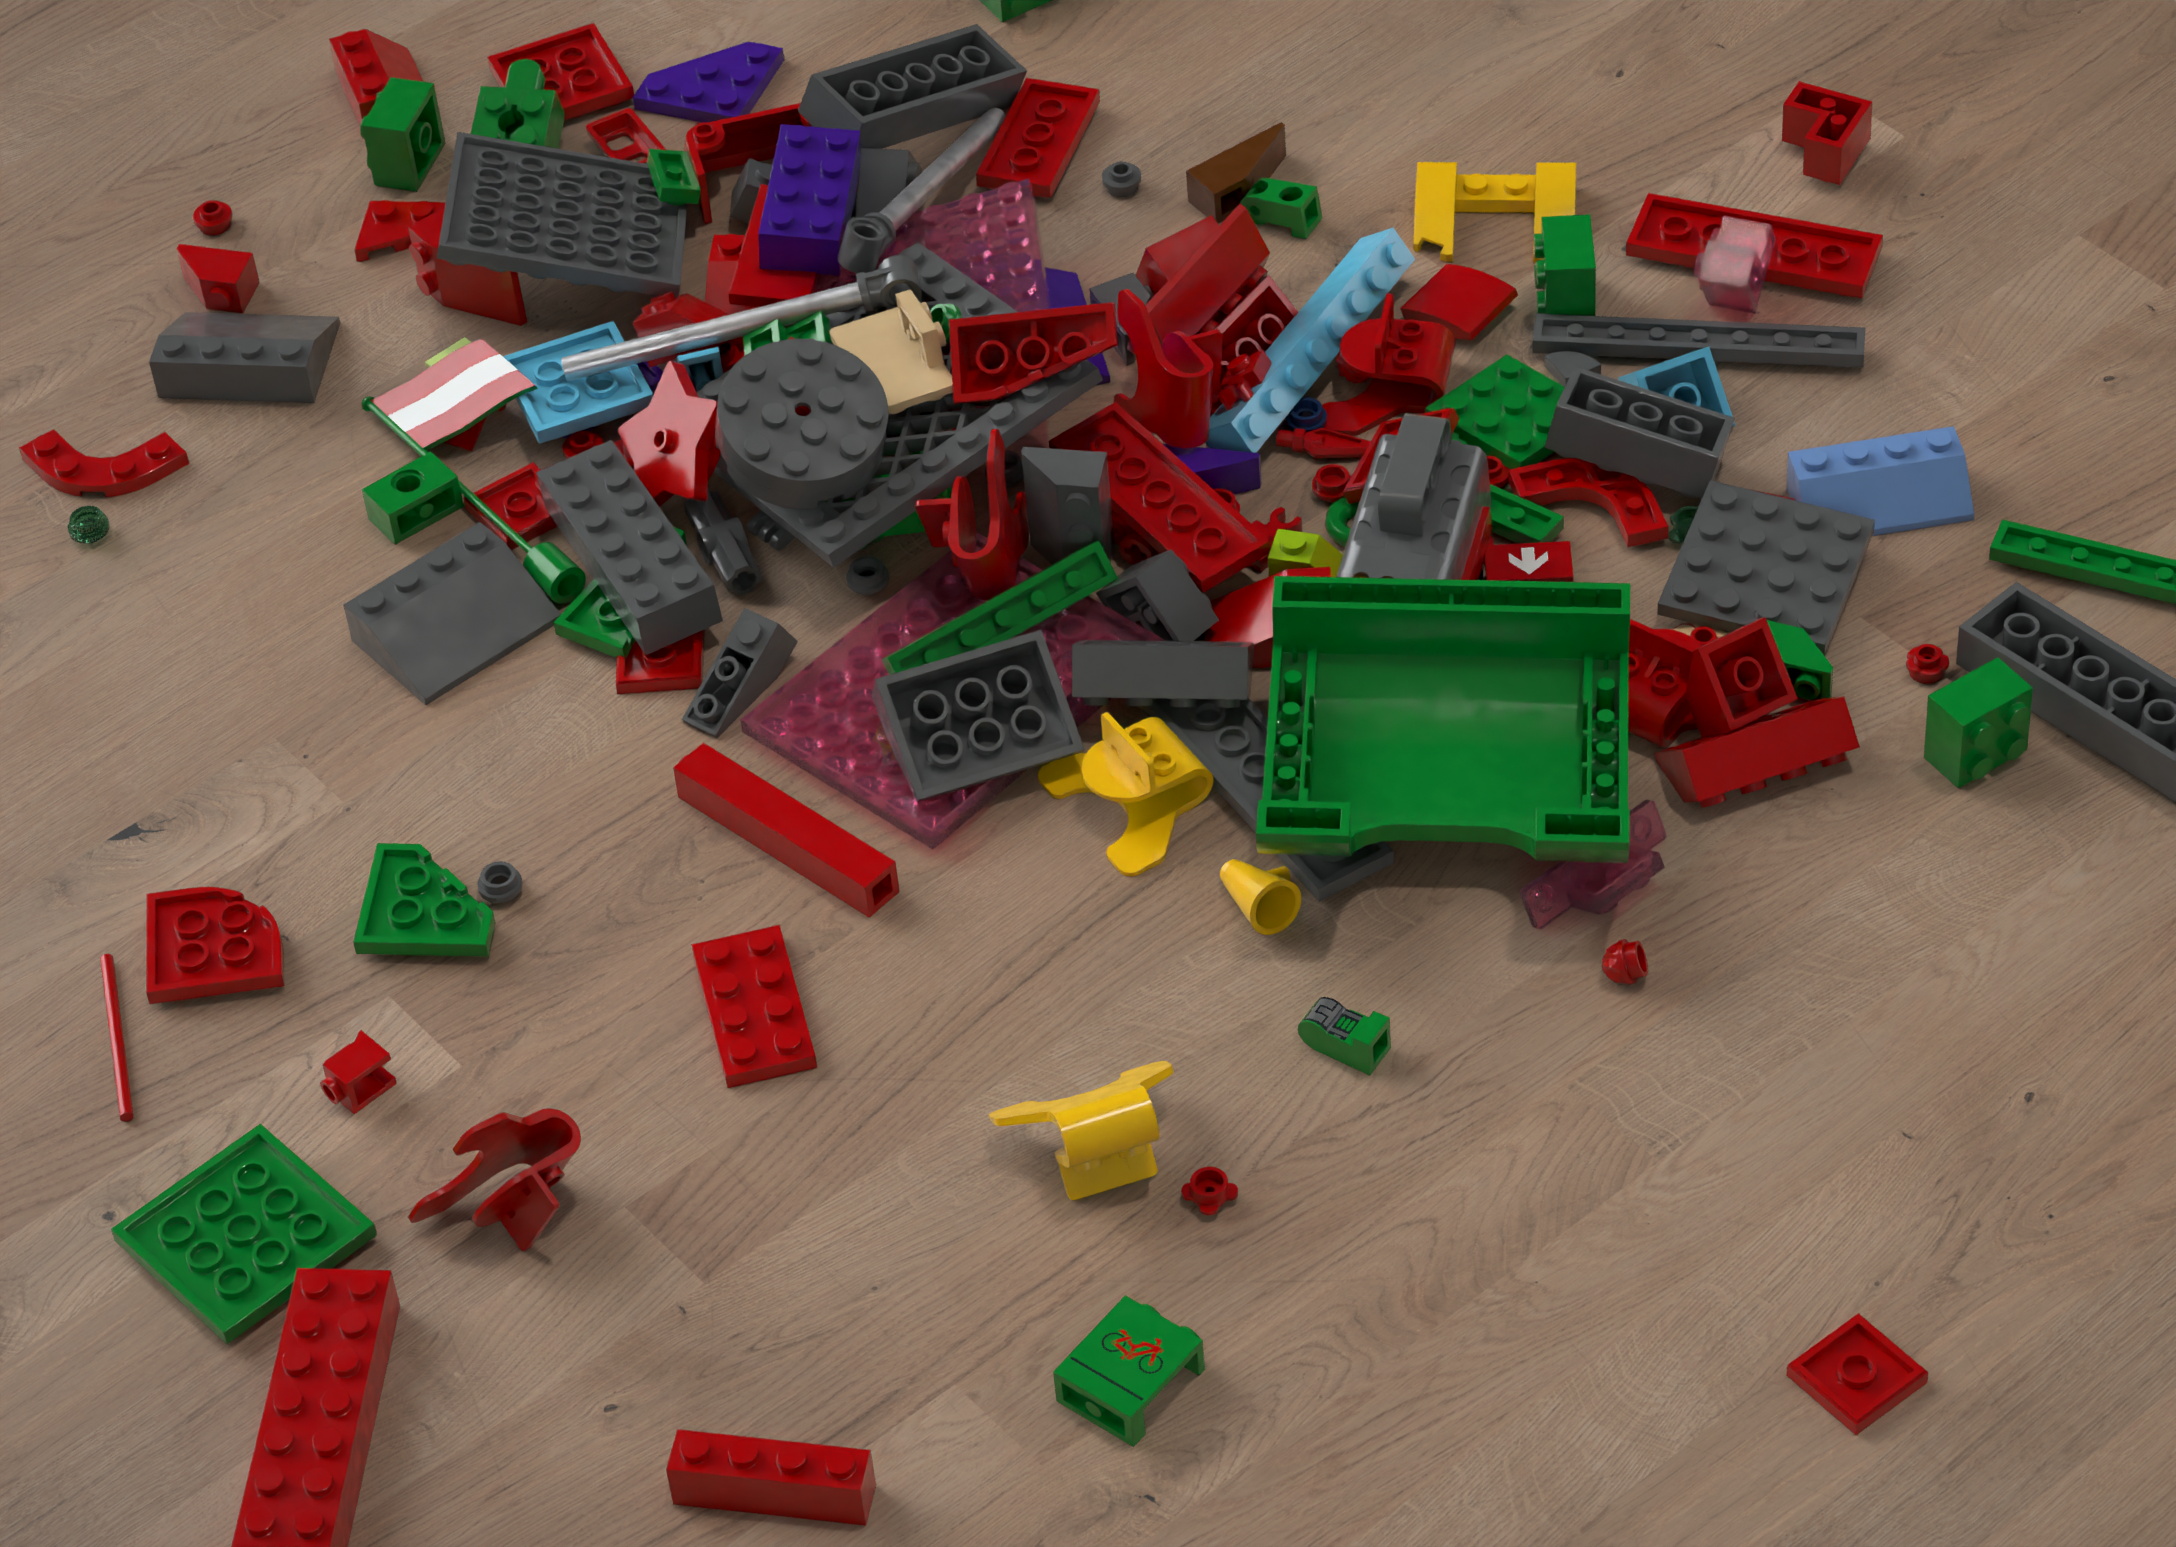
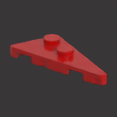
M369 201L354 249L357 262L370 260L368 252L388 246L393 247L395 252L408 249L409 245L412 244L408 227L445 207L446 202Z

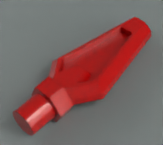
M1295 428L1294 431L1278 430L1276 446L1292 448L1293 452L1303 453L1304 450L1314 458L1362 457L1371 442L1325 428H1318L1309 432L1299 428Z

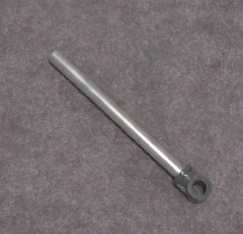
M999 108L989 109L879 213L871 212L863 217L850 219L847 223L837 257L840 265L854 273L864 271L868 273L876 270L880 255L894 243L896 230L997 134L1006 117L1005 113Z
M891 256L879 265L878 270L865 273V271L857 273V282L563 357L561 361L567 381L743 337L775 319H778L786 326L798 323L819 311H822L824 315H829L864 306L866 313L874 312L875 309L882 307L892 309L898 307L895 294L910 289L920 302L922 294L918 267L907 256Z

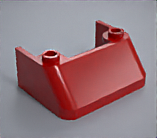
M801 103L712 122H702L687 132L684 151H687L701 189L698 204L705 224L713 223L705 173L745 165L749 158L758 162L773 159L781 124L813 127L798 112Z

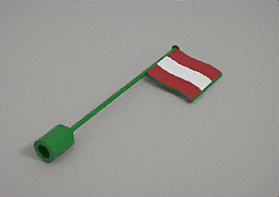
M480 339L453 351L412 380L376 398L372 396L365 397L361 405L365 411H372L416 453L423 456L428 453L427 450L465 432L506 403L538 388L486 341ZM459 481L461 494L527 553L523 562L524 568L542 591L554 602L559 604L568 603L582 592L586 583L585 572L551 542H543L532 547Z

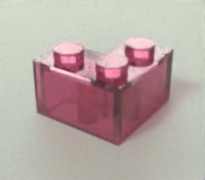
M1723 216L1720 229L1714 228L1711 240L1707 242L1705 253L1700 252L1698 254L1694 268V276L1698 277L1700 290H1703L1708 305L1756 314L1776 239L1770 224Z

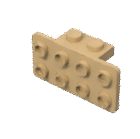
M911 289L895 294L898 307L834 327L830 330L831 341L834 345L857 356L877 376L886 394L888 414H897L908 407L926 401H936L947 394L953 393L952 375L944 364L941 347L946 346V338L942 326L939 322L933 323L927 303H920Z

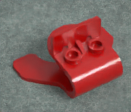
M1129 289L1120 290L1118 294L1117 317L1134 348L1138 367V384L1132 398L1119 393L1114 396L1113 403L1117 402L1152 435L1156 434L1163 442L1170 446L1194 448L1203 445L1209 438L1212 404L1219 400L1223 334L1218 329L1188 337L1183 332L1175 331L1166 335L1161 348L1144 302Z
M1387 293L1381 318L1366 320L1354 325L1343 335L1340 342V354L1344 363L1354 372L1371 377L1373 380L1364 392L1354 398L1324 403L1322 407L1327 413V424L1324 428L1350 436H1358L1401 413H1425L1427 406L1445 395L1456 344L1453 333L1444 325L1436 322L1394 319L1393 294Z
M992 429L989 438L987 480L990 526L987 544L982 550L976 552L974 503L971 489L965 476H957L955 478L951 498L926 499L915 502V509L933 547H950L954 567H959L968 590L974 597L985 601L1014 586L1018 560L1029 544V524L1025 493H1017L1013 511L1008 501L1004 467L1005 446L999 429Z
M1630 619L1628 732L1662 748H1666L1682 732L1698 729L1685 698L1693 650L1701 647L1694 638L1676 630L1652 629Z
M552 1108L541 1109L526 1117L502 1112L476 1124L460 1137L453 1148L457 1156L471 1151H479L474 1160L446 1185L418 1201L408 1215V1219L411 1223H417L439 1214L497 1173L517 1164H528L531 1167L511 1178L479 1206L472 1217V1221L477 1227H484L501 1221L522 1251L530 1249L559 1208V1202L550 1191V1188L564 1177L563 1169L580 1146L581 1133L578 1125L568 1114Z

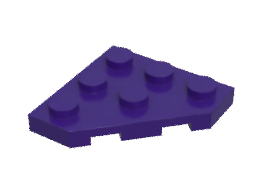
M748 41L650 73L633 96L634 109L697 122H712L750 114L784 62L783 48Z

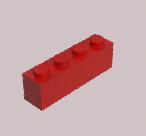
M677 1429L666 1467L673 1505L864 1526L867 1525L876 1489L871 1450Z

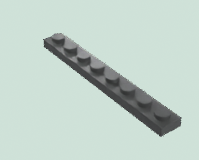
M1536 313L1533 353L1549 354L1560 351H1572L1590 356L1673 359L1709 346L1713 360L1717 362L1863 367L1866 327Z

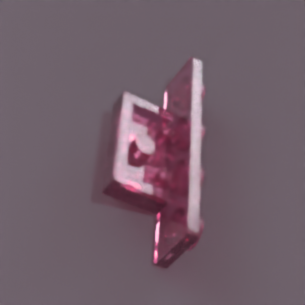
M1646 799L1629 811L1628 863L1560 861L1521 889L1520 896L1532 927L1543 929L1571 907L1599 915L1610 912L1617 907L1620 900L1632 891L1645 887L1650 882V878L1665 868L1660 853L1651 850L1667 836L1654 801Z

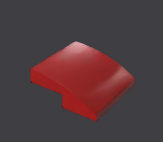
M1446 264L1400 310L1404 320L1436 322L1447 327L1453 333L1455 339L1473 340L1518 296L1516 288L1490 274L1465 266Z

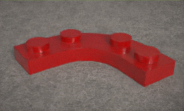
M54 429L19 447L22 460L47 484L61 492L80 497L83 491L105 492L106 497L132 493L156 483L189 464L187 452L166 432L128 452L104 458L86 456L80 453Z
M1578 458L1551 460L1508 470V482L1514 495L1539 506L1558 501L1578 499L1593 502L1603 507L1615 519L1627 547L1668 539L1669 526L1654 495L1645 483L1639 481L1634 476L1624 473L1620 474L1615 471H1606L1594 463Z

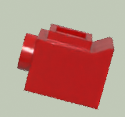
M360 1030L353 1043H349L322 1064L326 1077L320 1082L323 1093L332 1103L338 1104L340 1102L349 1111L356 1114L397 1084L396 1077L382 1067L391 1060L390 1053Z

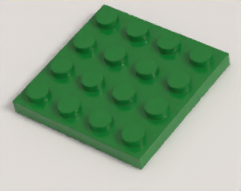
M262 1124L257 1125L111 1228L114 1241L226 1344L290 1299L297 1268L332 1269L377 1236L375 1224Z

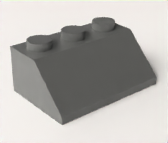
M1022 447L1021 456L1031 546L1053 565L1092 542L1099 540L1111 563L1115 542L1107 452Z

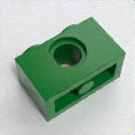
M431 451L361 489L368 520L395 545L464 507L458 476Z

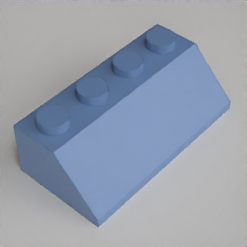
M1954 426L1788 452L1786 489L1789 498H1794L1795 501L1874 519L1875 528L1873 536L1974 520L1966 457Z

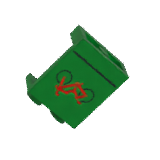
M1125 1295L1053 1371L1056 1402L1134 1447L1146 1434L1143 1410L1183 1367L1198 1376L1205 1370L1203 1340L1192 1329L1176 1325L1162 1317L1152 1306L1140 1304Z

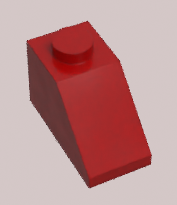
M179 244L177 253L184 280L204 307L210 310L243 314L260 283L253 253Z

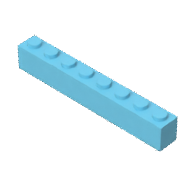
M1394 228L1358 240L1266 350L1265 353L1272 363L1263 382L1251 389L1253 391L1251 399L1244 402L1240 398L1229 411L1221 404L1210 417L1209 438L1205 442L1209 448L1256 453L1339 353L1343 335L1351 327L1367 319L1414 262V256Z

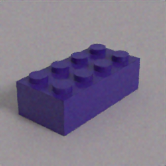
M781 124L758 233L760 269L816 272V274L840 276L842 266L838 262L837 257L847 223L852 216L860 173V131Z

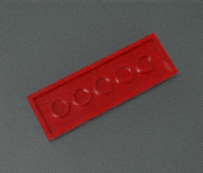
M1648 193L1626 242V256L1862 299L1882 250L1883 235Z
M1117 402L1112 403L1049 440L1050 449L1107 452L1112 510L1159 553L1172 549L1174 554L1186 564L1189 576L1202 593L1270 553V540Z

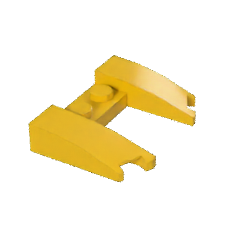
M1417 162L1414 251L1419 252L1425 240L1443 247L1440 252L1441 261L1453 262L1456 212L1535 213L1534 234L1541 233V217L1575 215L1576 163L1536 162V175H1482L1477 173L1457 174V162ZM1533 248V263H1536V260H1542V258H1535Z

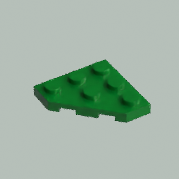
M377 843L353 944L356 954L488 957L496 922L493 911L483 901L481 903L477 902L468 893L467 887L447 868L442 869L432 860L431 853L421 844Z

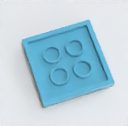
M614 321L503 356L538 388L516 398L539 444L635 414L649 406L653 393L637 364L567 381L561 358L625 342Z

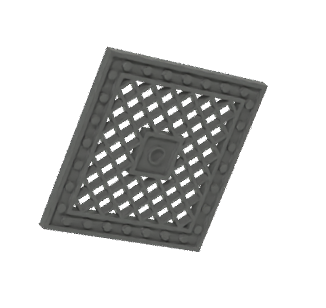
M919 242L904 249L899 254L911 258L916 263L922 294L920 303L926 301L929 310L937 304L945 305L950 303L960 309L961 318L1018 312ZM864 306L825 316L830 320V327L832 329L889 309L882 307L875 309L874 312L866 313ZM949 342L946 346L941 347L942 354L950 353V355L943 356V361L952 375ZM1084 360L998 400L955 404L953 393H950L939 400L926 401L908 407L900 413L888 414L883 455L895 454V456L882 458L873 478L859 492L849 497L855 498L854 501L842 502L843 498L840 495L832 499L818 501L817 508L813 509L786 508L765 502L745 491L731 478L721 453L714 473L834 568L916 511L915 502L917 500L933 499L952 486L957 476H966L987 461L989 438L992 429H999L1006 448L1103 381L1098 367L1088 360ZM729 371L716 380L708 382L701 390L696 392L698 397L718 401L721 385ZM990 405V407L976 409V406ZM962 408L960 411L948 412L950 409ZM934 411L933 414L920 415V413ZM956 428L954 431L942 432L943 429ZM928 431V434L915 435L916 432ZM901 434L900 437L887 438L890 435ZM923 451L922 454L909 455L910 452ZM889 474V477L876 478L878 475Z

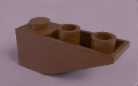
M1280 122L1186 170L1188 202L1206 217L1212 215L1218 224L1224 221L1240 204L1256 181L1261 178H1270L1285 158V125Z

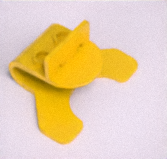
M1106 712L1101 714L1103 740L1093 745L1087 753H1079L1044 765L1038 772V781L1056 799H1063L1078 793H1095L1104 799L1117 802L1124 809L1128 817L1127 828L1122 837L1107 848L1106 854L1107 859L1122 875L1132 877L1161 864L1165 860L1177 818L1198 806L1208 796L1214 779L1206 766L1162 719L1149 717L1123 729Z
M1167 1061L1150 1063L1124 1071L1120 1074L1121 1077L1118 1080L1092 1091L1051 1101H1026L991 1112L989 1118L995 1126L1053 1122L1058 1127L1064 1142V1147L1055 1151V1156L1067 1197L1071 1200L1081 1199L1157 1174L1158 1169L1151 1143L1158 1141L1160 1134L1156 1114L1147 1090L1174 1073L1173 1066Z

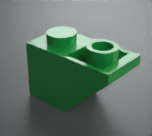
M1767 620L1797 697L1807 700L1832 698L1833 666L1804 628Z

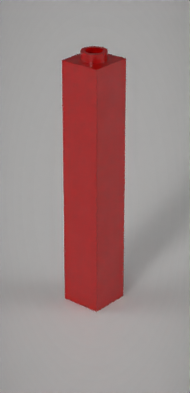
M704 742L690 754L685 755L673 767L678 798L870 918L900 892L896 861Z

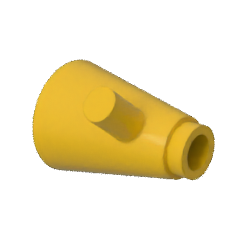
M1237 859L1229 860L1222 866L1220 870L1221 881L1255 931L1263 935H1272L1284 930L1293 922L1301 906V892L1298 886L1290 881L1291 875L1286 866L1265 871Z

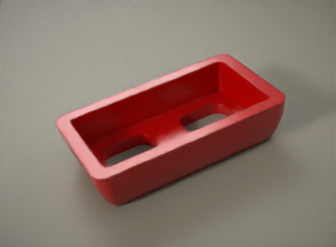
M630 108L623 109L586 125V130L591 140L609 158L631 161L638 157H646V159L638 161V163L647 164L649 149L666 150ZM623 136L629 137L633 144L619 150H612L607 145L608 142Z

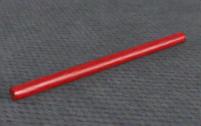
M104 954L100 957L119 1116L121 1121L129 1122L134 1118L114 958L111 954Z

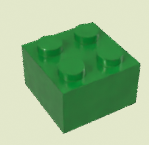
M391 77L383 91L378 93L375 104L368 116H364L362 119L360 134L365 139L367 166L371 169L374 186L417 192L441 153L446 142L434 83Z
M1591 215L1541 217V233L1534 234L1535 258H1542V260H1536V265H1534L1535 289H1543V291H1536L1537 313L1596 316V265Z
M1997 657L1928 695L1924 758L1957 788L1964 786L1974 779H1981L1989 771L2008 760L2017 759L2028 748L2033 687Z

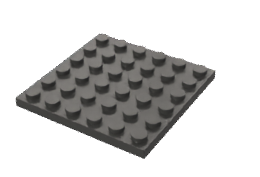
M457 132L437 259L446 260L454 265L472 264L484 266L495 272L514 271L526 273L530 277L545 279L547 277L562 279L579 286L587 284L603 286L615 292L633 291L645 293L650 297L673 291L675 298H677L681 284L687 203L675 206L666 202H660L648 165L644 163Z

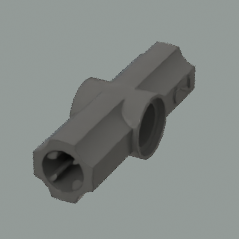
M708 490L706 502L693 499L686 500L684 502L685 513L696 531L699 548L707 565L713 564L728 592H736L739 596L752 592L756 584L762 580L759 566L749 551L746 534L738 517L731 518L717 491Z

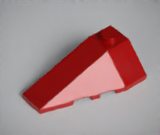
M1109 302L949 319L954 403L963 404L998 400L1117 346L1115 303Z

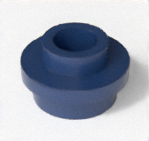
M1309 397L1301 398L1286 416V425L1291 431L1299 428L1309 432L1318 428H1324L1327 424V413L1318 400Z

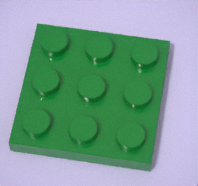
M1506 354L1427 406L1425 413L1450 407L1454 408L1459 422L1453 432L1459 434V439L1467 441V445L1480 447L1486 456L1497 457L1501 460L1502 465L1509 469L1537 464L1555 452L1544 447L1556 405L1565 387Z

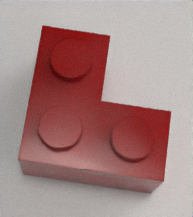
M1800 81L1797 83L1783 104L1782 141L1804 148L1803 175L1837 185L1842 183L1871 139L1873 101Z

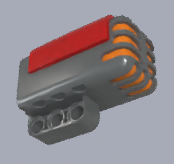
M1406 413L1403 416L1398 435L1384 434L1379 439L1336 577L1479 580L1485 552L1492 532V501L1488 462L1485 452L1478 446L1461 444V441L1452 440L1449 419Z

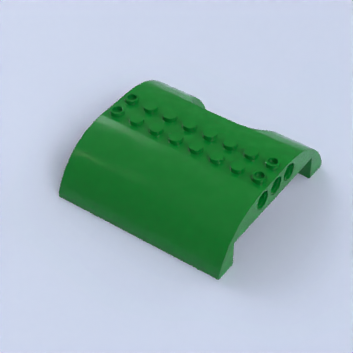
M1274 576L1272 602L1273 653L1262 800H1258L1256 824L1258 854L1351 856L1355 851L1369 844L1405 840L1505 844L1524 850L1535 861L1628 863L1630 583Z

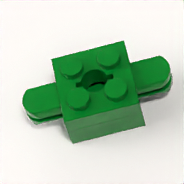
M530 59L517 60L508 69L505 87L480 86L471 134L559 148L565 112L556 90H544L545 77L538 63Z

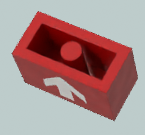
M1570 541L1487 546L1484 558L1485 580L1574 582Z

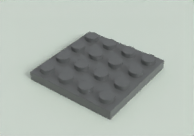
M1710 480L1658 601L1657 615L1729 633L1757 619L1766 617V620L1804 628L1825 656L1873 536L1875 520Z

